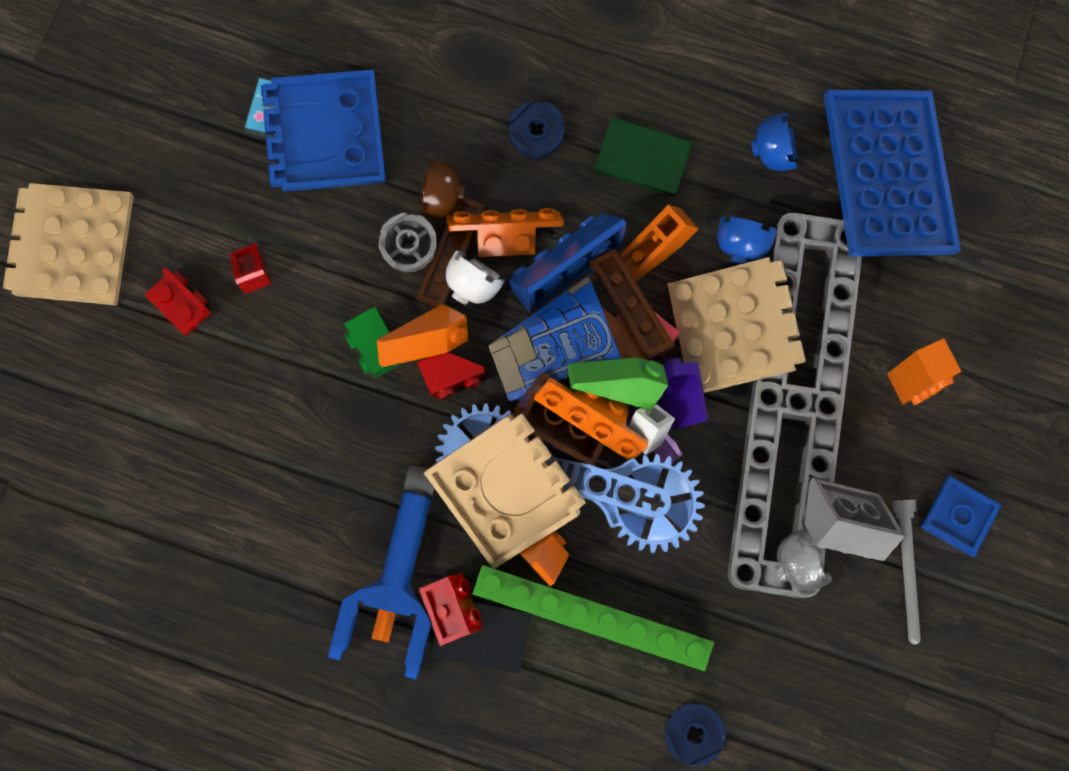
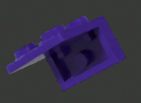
M681 358L663 361L668 387L658 402L659 407L675 418L669 431L705 422L708 414L698 362L682 363Z

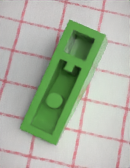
M637 357L570 363L567 367L571 388L648 410L653 409L668 387L663 365L656 361H648Z

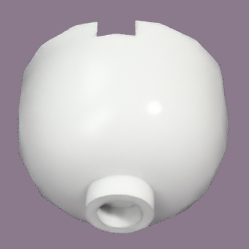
M458 250L455 251L448 263L445 275L448 286L454 291L452 297L464 305H467L469 301L480 304L492 299L500 290L505 280L498 279L500 275L475 258L469 262L464 259L465 253Z

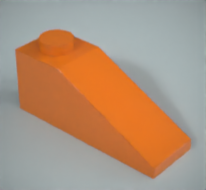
M668 204L619 256L634 280L637 281L679 250L699 228L681 208Z
M441 304L377 339L379 365L386 367L450 352L468 341L467 316Z

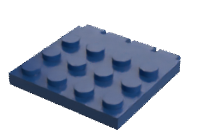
M374 70L271 78V84L261 85L262 105L265 107L274 106L272 109L263 110L265 133L277 134V136L266 138L268 161L279 162V164L268 166L271 187L282 186V191L288 192L386 183Z

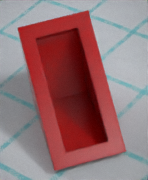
M257 243L230 253L235 281L245 294L272 284Z

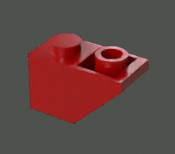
M451 353L431 356L417 362L432 399L437 397L439 400L447 399L455 394L454 390L463 386L466 389L478 386L482 383V378L486 377L483 366Z

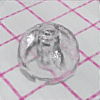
M804 528L783 539L777 550L779 565L775 566V570L783 583L789 581L798 590L813 591L832 582L830 572L825 574L821 568L826 564L823 557L812 542L809 534L805 536Z

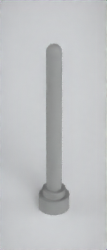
M897 500L891 502L892 513H895L896 519H899L900 529L905 535L901 541L908 639L911 644L916 645L921 640L911 518H914V512H917L916 500Z

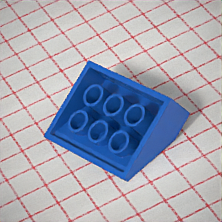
M601 213L596 218L594 216L588 217L580 224L581 229L573 235L571 232L565 234L557 241L558 245L551 251L548 249L543 250L534 258L535 262L529 267L522 266L511 275L512 279L509 280L511 290L527 311L532 314L592 270L589 266L590 261L614 249L618 251L622 248L627 223L622 218Z

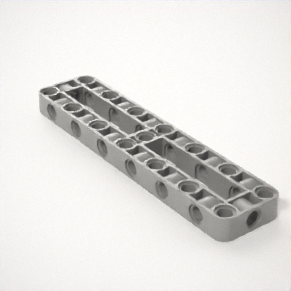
M787 213L781 217L775 227L777 232L770 254L771 262L783 261L787 278L786 283L789 286L793 309L785 311L783 314L795 313L796 315L804 248L826 251L825 254L831 258L829 274L824 283L821 313H823L822 329L818 334L814 361V368H816L814 388L786 384L788 373L753 381L728 564V579L734 587L739 589L795 598H808L816 595L820 590L826 548H819L812 542L811 535L804 524L809 483L812 478L833 483L835 479L862 256L849 257L848 246L841 239V235L846 234L843 220ZM792 226L796 230V235H787L783 227ZM840 289L845 292L846 300L837 299L834 295V290ZM827 345L836 346L839 350V356L833 357L828 354ZM762 392H769L773 395V405H766L762 402ZM792 396L799 397L803 402V409H794L790 404V398ZM820 401H826L831 404V414H825L820 410ZM782 418L807 422L806 425H809L807 445L803 447L799 482H802L800 501L796 505L792 540H794L792 562L789 564L763 560ZM755 449H761L766 453L767 460L765 463H759L754 460L753 451ZM813 458H819L824 462V472H817L813 469ZM747 507H754L758 510L759 519L757 522H751L746 518L745 510ZM740 565H745L751 570V578L747 582L741 581L737 576V570ZM801 574L806 575L810 580V587L807 591H802L797 585V579Z

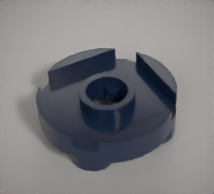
M526 102L513 112L509 123V137L514 148L522 155L533 160H541L543 157L550 156L556 152L563 143L565 136L564 119L560 111L552 104L547 102ZM534 124L537 127L541 124L543 126V134L532 135L530 126Z
M695 703L682 705L675 709L665 722L664 739L670 753L684 764L693 766L706 765L715 760L722 751L721 749L726 738L725 725L721 717L709 707ZM691 726L703 730V734L699 736L701 741L695 743L693 739H687L686 735L690 733L689 728Z

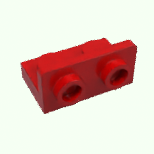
M165 267L161 271L165 276L144 296L187 337L211 314L205 307L208 301L197 290L191 293L185 287L189 282L177 270L171 273Z
M462 573L445 577L419 589L440 646L483 630L481 614L474 606L470 595V585L464 579Z

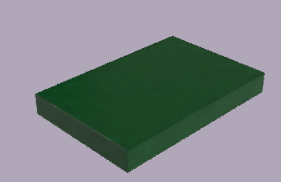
M611 117L594 172L675 197L692 142Z

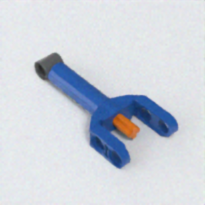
M413 464L409 465L404 484V490L409 492H403L381 578L342 600L329 650V658L341 661L344 652L348 649L360 601H362L365 606L379 609L371 639L389 643L396 613L412 617V614L417 615L405 659V677L417 680L432 624L428 614L410 586L432 501L427 495L433 497L435 488L424 474L428 468Z

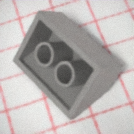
M812 478L810 481L804 524L811 535L812 542L819 548H827L845 554L850 553L868 559L884 561L905 537L880 494L817 478Z

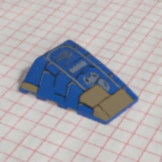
M589 276L488 345L509 401L521 400L541 372L571 388L567 370L570 363L621 359Z

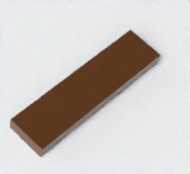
M463 197L462 203H456L451 215L456 212H468L471 215L482 214L485 211V205ZM446 225L433 260L417 294L416 301L433 308L441 304L446 305L452 291L445 278L446 268L455 251L458 250L467 254L476 230L449 231Z
M616 249L590 261V268L646 360L650 361L673 349L674 343Z

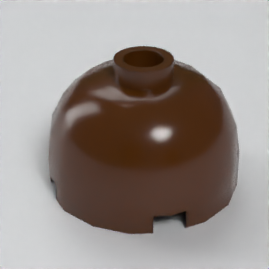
M428 159L426 167H431V170L428 169L427 174H424L420 197V206H425V210L421 209L419 215L427 218H442L453 212L457 202L462 203L465 186L460 185L458 173L449 164Z

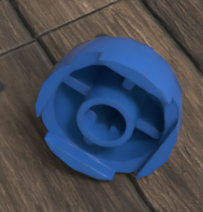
M788 112L777 114L764 120L757 129L756 139L751 140L754 157L760 156L763 165L770 170L788 171L798 169V164L795 161L792 162V160L798 159L793 127L788 128V122H785L791 120Z
M723 216L720 218L717 241L720 249L725 254L732 256L731 262L744 264L748 263V261L762 259L768 254L775 241L777 230L770 226L768 232L762 230V223L736 217H730L728 222Z

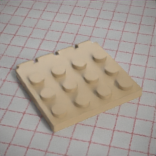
M29 183L28 188H19L16 209L24 210L25 212L14 214L11 236L20 238V241L10 240L7 263L16 265V268H6L3 288L12 290L13 295L20 297L118 305L133 194L131 192Z
M767 257L668 283L676 327L680 332L678 337L684 363L698 362L704 393L796 371L795 365L806 361L802 342L800 340L789 342L790 339L799 337L800 333L795 313L783 314V312L793 309L789 286L782 285L777 287V284L787 281L782 260L771 262L770 258Z
M511 413L424 472L425 476L493 569L579 516L581 513L579 508L586 503L574 485L566 490L563 486L570 479L556 460L548 465L545 461L552 454L540 437L536 436L531 440L528 439L527 436L535 430L522 413L513 418Z

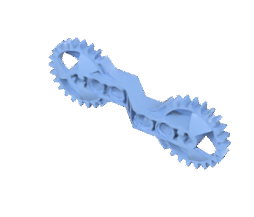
M485 403L483 411H478L477 406L473 404L472 413L468 414L462 408V418L459 419L451 415L454 423L453 426L444 424L443 427L448 432L447 435H438V439L444 442V445L437 446L435 449L437 452L443 453L444 456L437 458L436 462L470 441L459 428L461 424L473 437H476L490 427L492 418H496V422L510 414L511 411L508 410L502 416L500 415V406L497 405L493 412H489L488 404ZM659 454L655 455L653 462H649L648 457L643 455L641 465L632 458L623 465L611 469H601L589 464L558 459L552 456L545 461L548 465L556 460L570 479L563 486L566 490L574 485L583 498L597 504L606 515L610 528L619 526L622 528L618 534L619 538L627 534L629 536L628 546L635 540L639 542L638 551H642L647 544L651 553H655L657 545H660L663 552H667L669 542L675 548H678L679 537L686 542L690 539L686 530L697 531L698 528L692 521H701L703 518L696 513V510L705 507V504L696 502V499L704 494L702 491H694V487L699 483V480L689 481L688 477L691 475L692 470L690 469L682 473L680 471L682 462L680 461L673 467L671 466L670 456H668L664 463H660ZM664 468L669 471L664 484V488L662 489L660 487H657V484L662 469ZM592 478H601L605 482V490L599 493L593 492L589 488V481ZM621 487L631 488L634 493V499L630 502H623L618 497V490ZM640 491L645 492L643 499L652 500L654 496L658 497V503L662 507L652 511L651 504L644 501L641 502L640 507L635 506L640 498ZM690 493V500L671 504V496ZM618 509L628 513L619 514ZM665 514L682 530L680 533L664 516ZM646 519L653 520L648 538L645 540L641 538Z

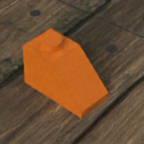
M556 530L519 553L549 586L555 583L569 557L568 552L563 548L567 543Z

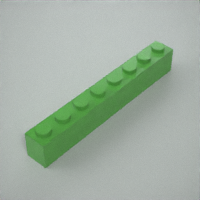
M484 565L481 567L473 591L475 596L701 671H706L714 644L713 641Z

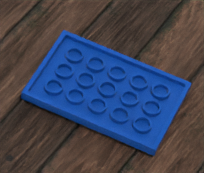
M827 90L823 96L849 257L952 255L961 251L932 91Z

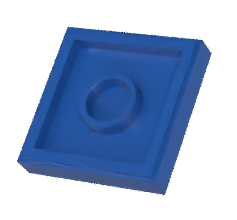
M949 475L944 480L920 528L974 557L1002 505Z

